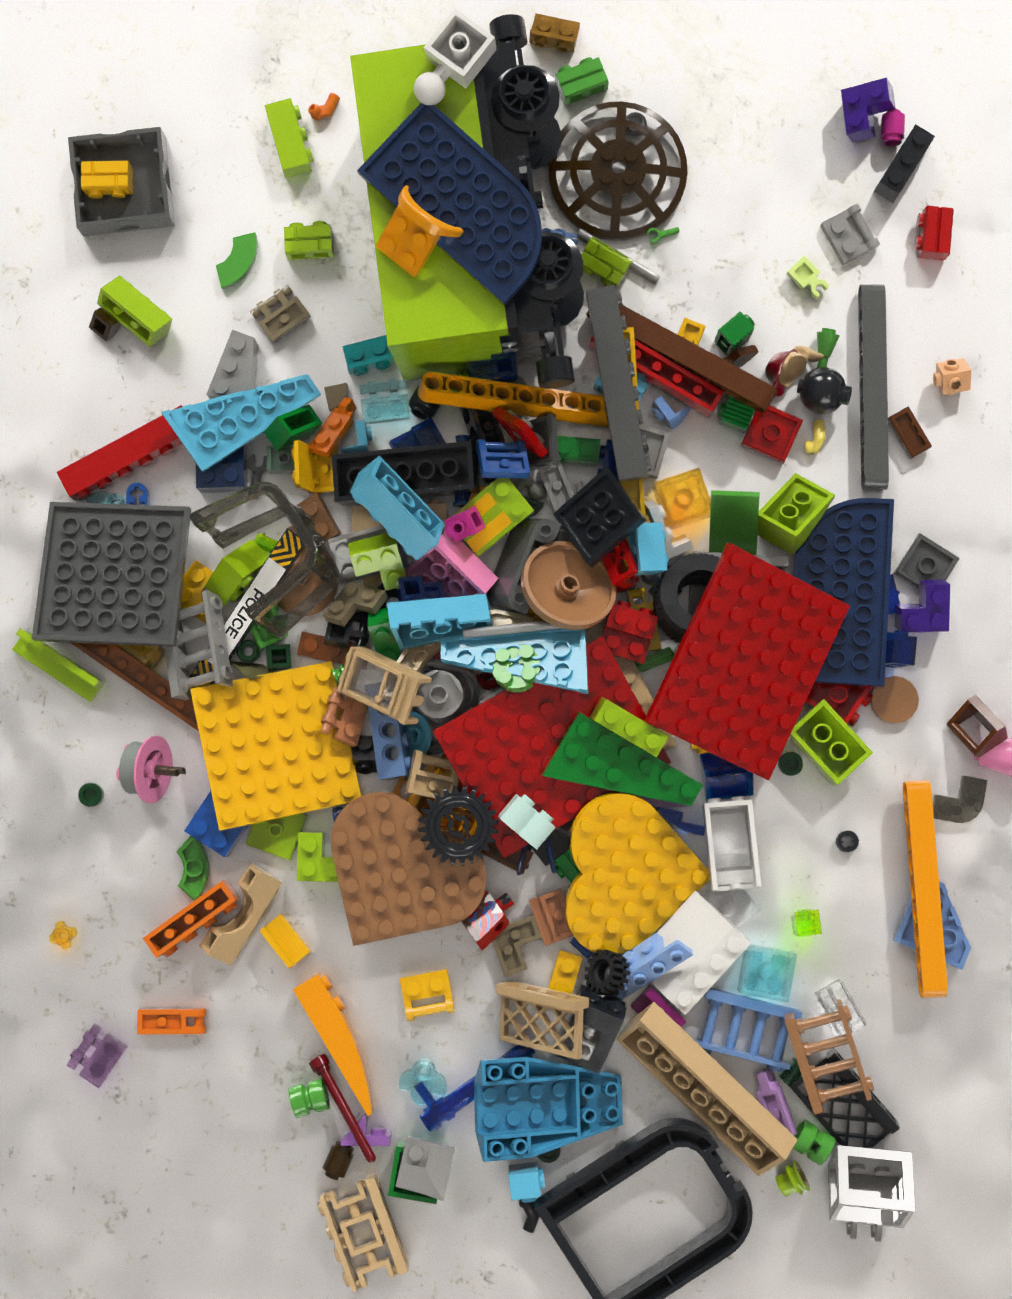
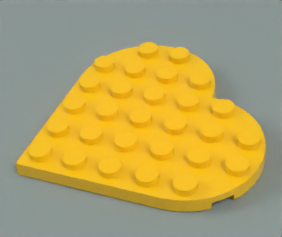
M611 792L603 794L591 800L581 809L571 827L570 853L580 873L573 880L566 894L567 900L564 912L566 923L576 940L588 950L598 953V950L604 951V949L619 954L626 953L652 935L680 908L695 890L698 892L710 881L709 870L661 815L644 799L629 793Z

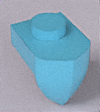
M364 420L355 421L358 445L340 449L342 453L370 451L369 441H373L371 427H366Z

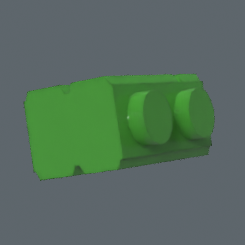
M592 57L585 58L580 61L579 65L574 67L570 65L564 66L555 74V81L565 106L608 90L609 81L599 57L592 59Z

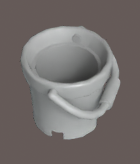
M439 659L427 662L425 666H434V668L424 671L422 674L432 678L431 683L419 684L416 695L422 696L424 701L420 706H412L414 712L421 713L431 727L438 728L468 711L470 706H477L480 693L479 682L476 676L464 667L442 663ZM459 672L469 677L474 685L472 701L469 684Z

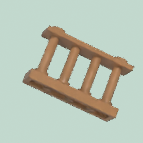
M841 999L836 1000L838 1011L802 1021L800 1018H795L794 1012L784 1014V1021L814 1115L824 1112L823 1104L827 1103L826 1100L864 1091L867 1101L872 1100L870 1091H874L871 1077L865 1076L848 1022L852 1020L848 1005L843 1007ZM842 1020L846 1034L810 1044L808 1042L803 1043L801 1034L805 1033L804 1030ZM846 1044L850 1045L853 1058L819 1067L810 1065L808 1057H811L812 1053ZM857 1068L861 1081L824 1091L822 1088L818 1089L816 1080H819V1077Z

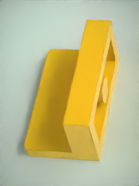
M282 913L259 930L288 968H291L311 952L310 948Z

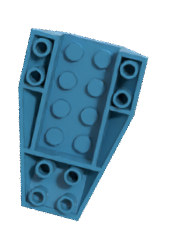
M531 1057L480 1060L474 1080L475 1133L482 1161L532 1158L623 1125L621 1075L600 1071V1074L583 1067Z

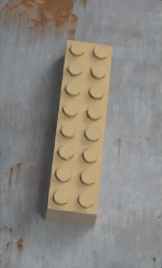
M655 1002L651 1003L627 1023L616 1040L757 1176L787 1159L798 1139Z

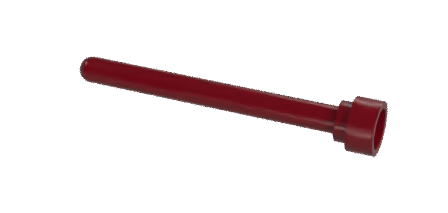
M322 1054L309 1062L313 1073H317L318 1076L321 1075L367 1162H375L376 1156L329 1071L330 1061L327 1055Z

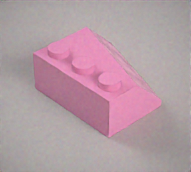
M445 531L441 534L437 546L416 561L415 559L405 569L407 578L415 575L436 598L486 594L499 579L461 540L455 542L453 538L447 536Z

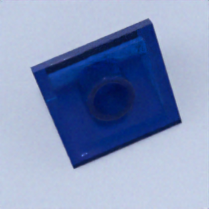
M712 753L699 754L706 801L712 798L729 799L737 796L754 795L753 773Z

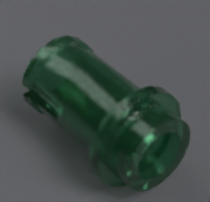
M795 1057L792 1058L793 1062L790 1064V1070L785 1069L779 1075L789 1087L801 1076Z

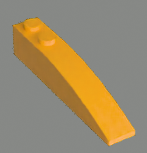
M319 972L295 987L293 991L367 1116L373 1113L374 1107L370 1082L359 1044L343 1011L346 1007L339 996H334L331 991L333 985L328 976H323Z

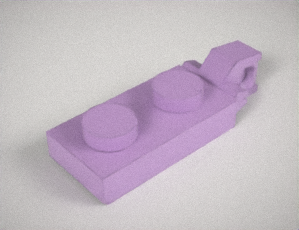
M764 1069L756 1074L760 1083L758 1085L759 1091L757 1092L760 1104L786 1127L791 1134H797L798 1132L779 1081H776L772 1070Z

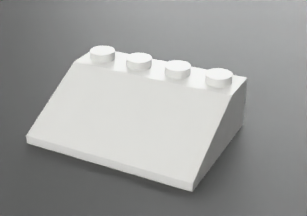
M695 890L657 931L663 937L664 948L672 942L679 940L693 951V956L651 982L671 1003L686 1015L751 944L750 939Z

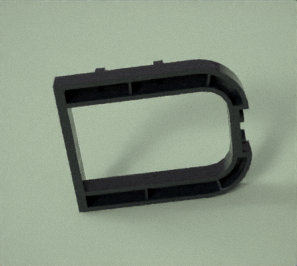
M667 1118L654 1122L626 1141L621 1140L615 1144V1148L577 1173L572 1172L566 1176V1180L533 1202L539 1217L592 1299H665L733 1254L745 1241L752 1224L753 1211L751 1199L741 1180L736 1182L729 1170L723 1172L720 1167L723 1161L715 1150L719 1146L712 1135L701 1125L682 1118ZM677 1147H688L697 1151L726 1194L727 1210L724 1217L717 1224L606 1296L559 1223L668 1151Z

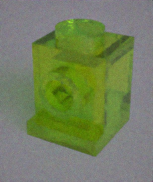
M819 909L797 910L791 916L793 935L802 937L822 934Z

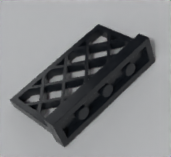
M831 1048L826 1053L827 1055L817 1062L815 1066L819 1067L845 1059L835 1048ZM851 1068L833 1073L832 1080L819 1078V1080H816V1084H832V1088H835V1085H846L861 1080L858 1074ZM800 1076L790 1085V1088L814 1115L811 1103L808 1100V1094H803L798 1088L804 1082L802 1076ZM864 1091L849 1094L848 1098L837 1097L826 1100L831 1101L830 1114L820 1113L814 1115L839 1145L848 1146L849 1137L863 1139L861 1148L870 1149L890 1133L894 1134L899 1130V1123L872 1091H870L872 1100L867 1101ZM834 1102L848 1103L847 1115L833 1114ZM851 1103L862 1104L865 1108V1117L850 1116ZM868 1112L873 1118H868ZM832 1119L847 1120L846 1132L835 1131L832 1128ZM850 1120L864 1122L863 1134L849 1133ZM867 1122L878 1123L883 1130L877 1135H868Z

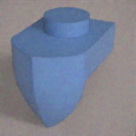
M662 396L654 400L652 404L654 408L652 412L658 421L662 420L671 430L681 424L691 409L688 406L675 414Z

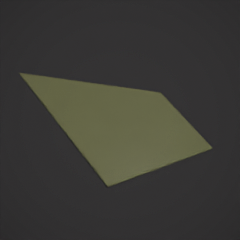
M229 661L231 665L250 680L264 677L258 675L273 673L271 670H267L264 664Z

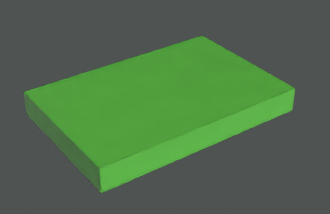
M711 490L709 552L723 553L726 544L731 543L752 555L757 554L760 492Z

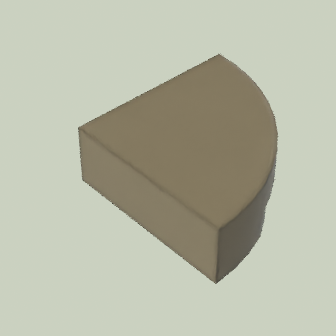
M347 383L324 387L329 411L338 408L339 403L347 396Z

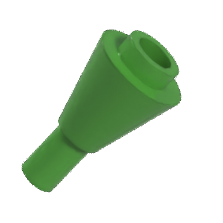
M822 328L821 332H817L818 353L824 355L818 361L817 368L827 367L828 358H830L840 337L834 329Z

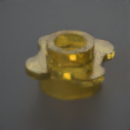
M59 921L55 924L56 928L52 931V934L49 935V941L60 945L62 949H69L73 937L77 935V929L75 927H68L64 921Z

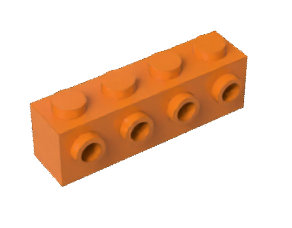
M227 879L222 880L146 935L143 940L156 958L163 955L167 958L178 950L176 945L184 940L185 943H188L198 936L196 931L202 926L207 929L218 921L216 916L224 912L226 915L237 907L235 902L240 900V897Z

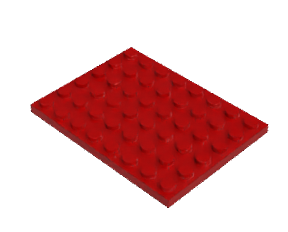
M727 543L644 721L769 781L850 605L747 551Z
M603 636L586 644L589 694L539 683H533L530 689L516 693L505 689L432 730L463 786L466 785L467 793L469 794L473 788L476 789L475 797L484 793L485 797L482 802L491 801L492 804L488 810L497 811L491 816V819L499 820V823L492 825V828L497 829L499 832L491 834V837L496 840L495 845L503 858L529 844L498 817L500 812L516 794L520 797L525 794L536 803L533 808L539 813L544 810L554 819L551 823L558 828L574 819L581 809L596 797L611 792L619 793V791L541 775L576 714L580 712L589 718L601 697L643 721L646 718L642 707ZM662 747L656 758L670 764L671 761Z

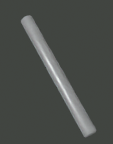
M580 229L577 233V237L588 243L590 238L595 237L583 229ZM635 260L630 269L655 284L660 278L659 274Z
M546 621L463 629V637L466 639L561 628L551 625Z

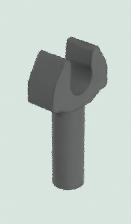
M252 454L246 463V467L253 473L249 497L258 499L262 475L268 472L267 456H264L262 466L256 467V455Z

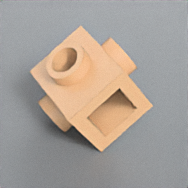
M964 358L948 359L945 362L936 363V373H933L934 386L939 388L942 395H953L957 392L971 390V368Z

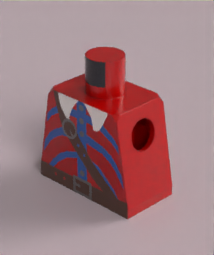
M485 891L475 911L461 921L481 950H484L509 925V921L503 912L513 906L514 903L507 893H504L494 901L489 892Z

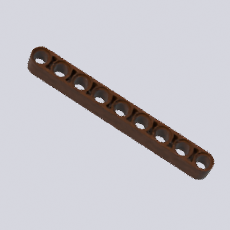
M626 306L619 307L620 316L625 315L627 328L634 327V339L719 388L725 394L758 412L765 413L778 393L772 385ZM588 310L587 313H586V315H587V317L590 319L589 310Z

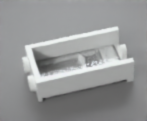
M745 796L732 797L731 801L722 802L721 798L708 799L707 803L702 805L711 892L760 888L762 885L752 799L746 800Z

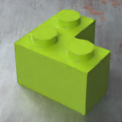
M384 533L348 543L349 555L356 577L380 571L385 591L408 585L406 571L396 539Z
M251 539L221 559L204 587L210 592L218 594L224 606L231 601L235 603L245 593L243 589L250 585L269 555Z
M298 832L297 881L338 882L333 857L325 856V832Z

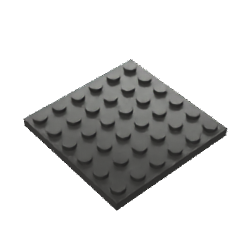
M50 502L32 639L43 642L176 647L191 508L185 506Z

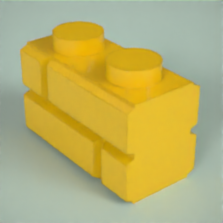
M129 161L81 162V188L90 198L99 199L103 195L125 198L126 194H133V169Z

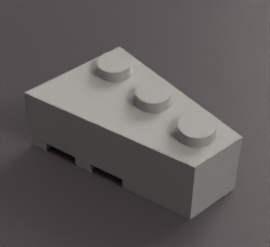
M235 330L231 331L206 394L209 399L256 388L258 344L254 337Z

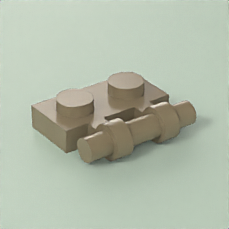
M289 285L281 290L278 288L273 292V296L264 302L261 300L256 304L257 307L250 311L255 319L262 314L265 316L259 322V325L273 344L311 317L297 296L288 301L286 297L293 293ZM279 302L283 305L273 313L269 310Z

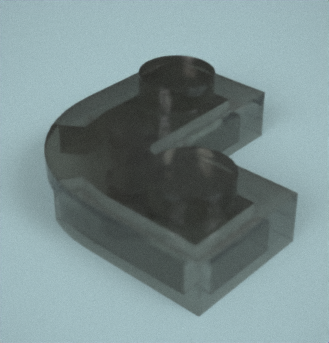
M961 776L958 799L934 794V819L965 823L976 818L984 804L987 780Z

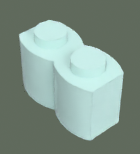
M516 794L500 812L498 817L537 850L556 828L551 823L554 819L544 810L540 813L533 808L536 803L525 794L522 797Z

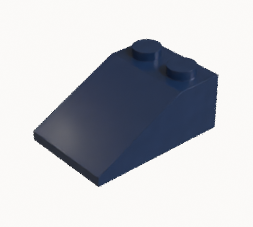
M247 444L203 473L196 464V489L201 493L247 492Z

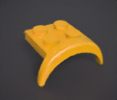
M405 185L398 196L399 204L375 247L411 276L416 277L421 272L441 236L459 237L463 234V229L448 225L424 211L408 192L409 186Z

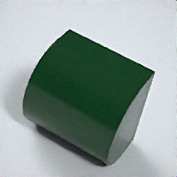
M290 644L266 645L267 670L292 668Z

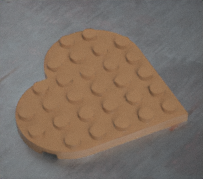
M372 792L355 798L342 809L332 827L331 851L353 946L446 927L461 922L475 911L485 892L487 873L483 858L480 859L477 855H474L473 864L466 858L464 866H461L459 859L456 860L454 866H451L450 858L441 863V854L433 858L432 855L435 849L425 850L430 842L420 841L426 835V833L418 831V828L425 826L424 823L418 820L422 818V815L413 804L411 805L406 800L392 793ZM441 829L443 836L449 842L455 844L465 843L462 837H455L449 830Z

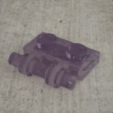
M94 1023L90 1030H86L82 1036L83 1041L77 1049L72 1051L70 1054L71 1058L66 1065L75 1070L78 1064L84 1066L79 1076L99 1089L128 1046L110 1033H107L102 1040L98 1038L97 1035L102 1028ZM93 1045L96 1048V1050L94 1051L92 1056L88 1058L85 1055V1053L87 1052L89 1047Z

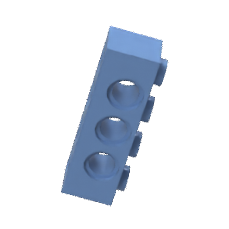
M382 682L365 685L366 693L373 697L378 695ZM368 706L378 780L409 777L412 764V756L409 753L411 738L410 734L406 732V725ZM393 724L395 726V733L389 736L387 729L389 725ZM396 747L399 754L393 760L391 758V751Z

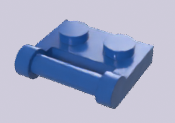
M483 439L476 440L475 450L478 454L481 478H529L530 468L525 441L517 440L515 443L486 442ZM497 452H515V453H497Z

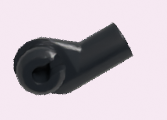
M520 1199L519 1206L524 1209L527 1215L523 1229L534 1233L540 1217L534 1208L533 1202L524 1203Z

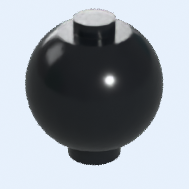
M818 367L809 371L803 380H799L797 393L800 394L802 404L809 411L824 415L836 411L842 404L848 405L852 387L846 386L843 376L838 371L829 367Z

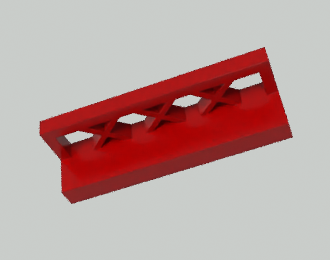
M624 539L620 543V547L616 546L603 558V562L611 584L626 589L633 585L631 577L639 572L628 542ZM624 560L627 561L629 570H627Z

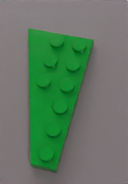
M580 712L576 714L541 774L542 776L688 806H692L703 787L701 783Z

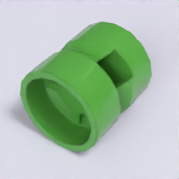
M322 1078L308 1082L307 1087L303 1084H298L288 1088L291 1108L296 1119L310 1115L311 1109L315 1112L330 1109L328 1091Z
M804 1119L796 1128L798 1133L794 1136L798 1140L793 1149L800 1154L807 1153V1158L820 1166L829 1157L835 1144V1138L823 1130L818 1132L817 1126Z

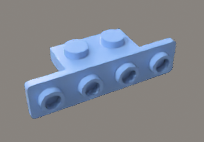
M658 933L654 934L622 955L627 959L626 963H629L630 967L626 970L630 971V976L626 975V979L629 981L628 984L623 983L625 989L623 991L619 990L620 994L614 996L623 1000L693 956V951L679 940L672 942L664 948L663 937Z

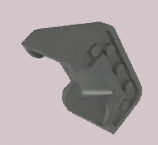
M526 518L509 532L494 574L499 579L486 593L489 604L492 607L528 616L530 606L524 598L521 585H518L523 567L532 547L537 549L544 544L558 540L561 523L550 519Z

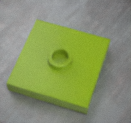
M302 813L255 823L251 827L246 845L291 860L298 843V832H302L307 815Z

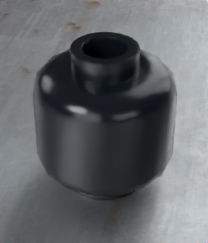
M418 385L409 400L411 413L422 420L433 418L442 404L428 403L421 400L417 393Z

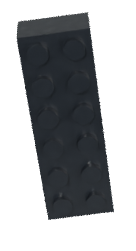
M472 441L332 455L334 500L341 505L358 504L353 499L350 490L358 473L379 455L420 498L480 492L476 444Z

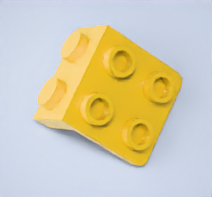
M300 440L294 441L291 455L295 471L292 473V479L296 487L311 494L334 493L332 456L325 457L312 453L308 448L309 444ZM338 447L332 455L338 454Z

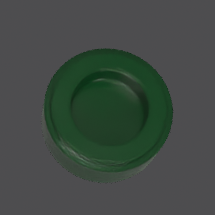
M795 752L784 753L778 761L779 770L787 776L797 775L803 768V760Z
M86 783L80 788L78 798L83 805L94 807L102 802L104 791L96 783Z

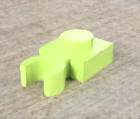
M805 256L786 273L801 290L808 286L811 296L815 299H818L820 296L819 292L816 291V287H822L825 291L829 287L826 281L817 278L820 271Z

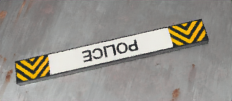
M290 528L285 530L224 623L229 661L308 544L307 540ZM212 658L199 661L190 674V678L214 671ZM215 681L199 685L193 688L215 684Z

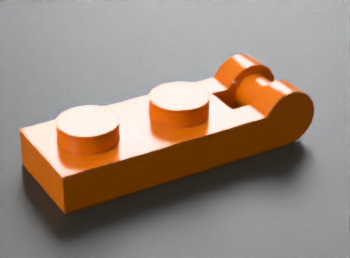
M206 1008L138 1009L137 1034H205L204 1016H206ZM188 1017H194V1025L187 1026Z

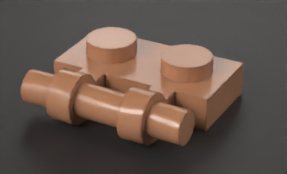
M334 687L332 695H329L327 699L328 708L326 714L322 716L320 732L329 735L332 728L335 730L332 739L352 748L356 747L368 706L345 695L343 701L341 698L342 693L337 692L338 687ZM337 709L341 710L338 720L335 718Z

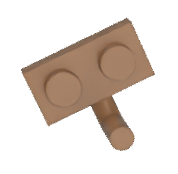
M315 493L297 504L306 522L301 526L288 527L300 536L311 530L319 546L328 543V539L342 534L319 493Z

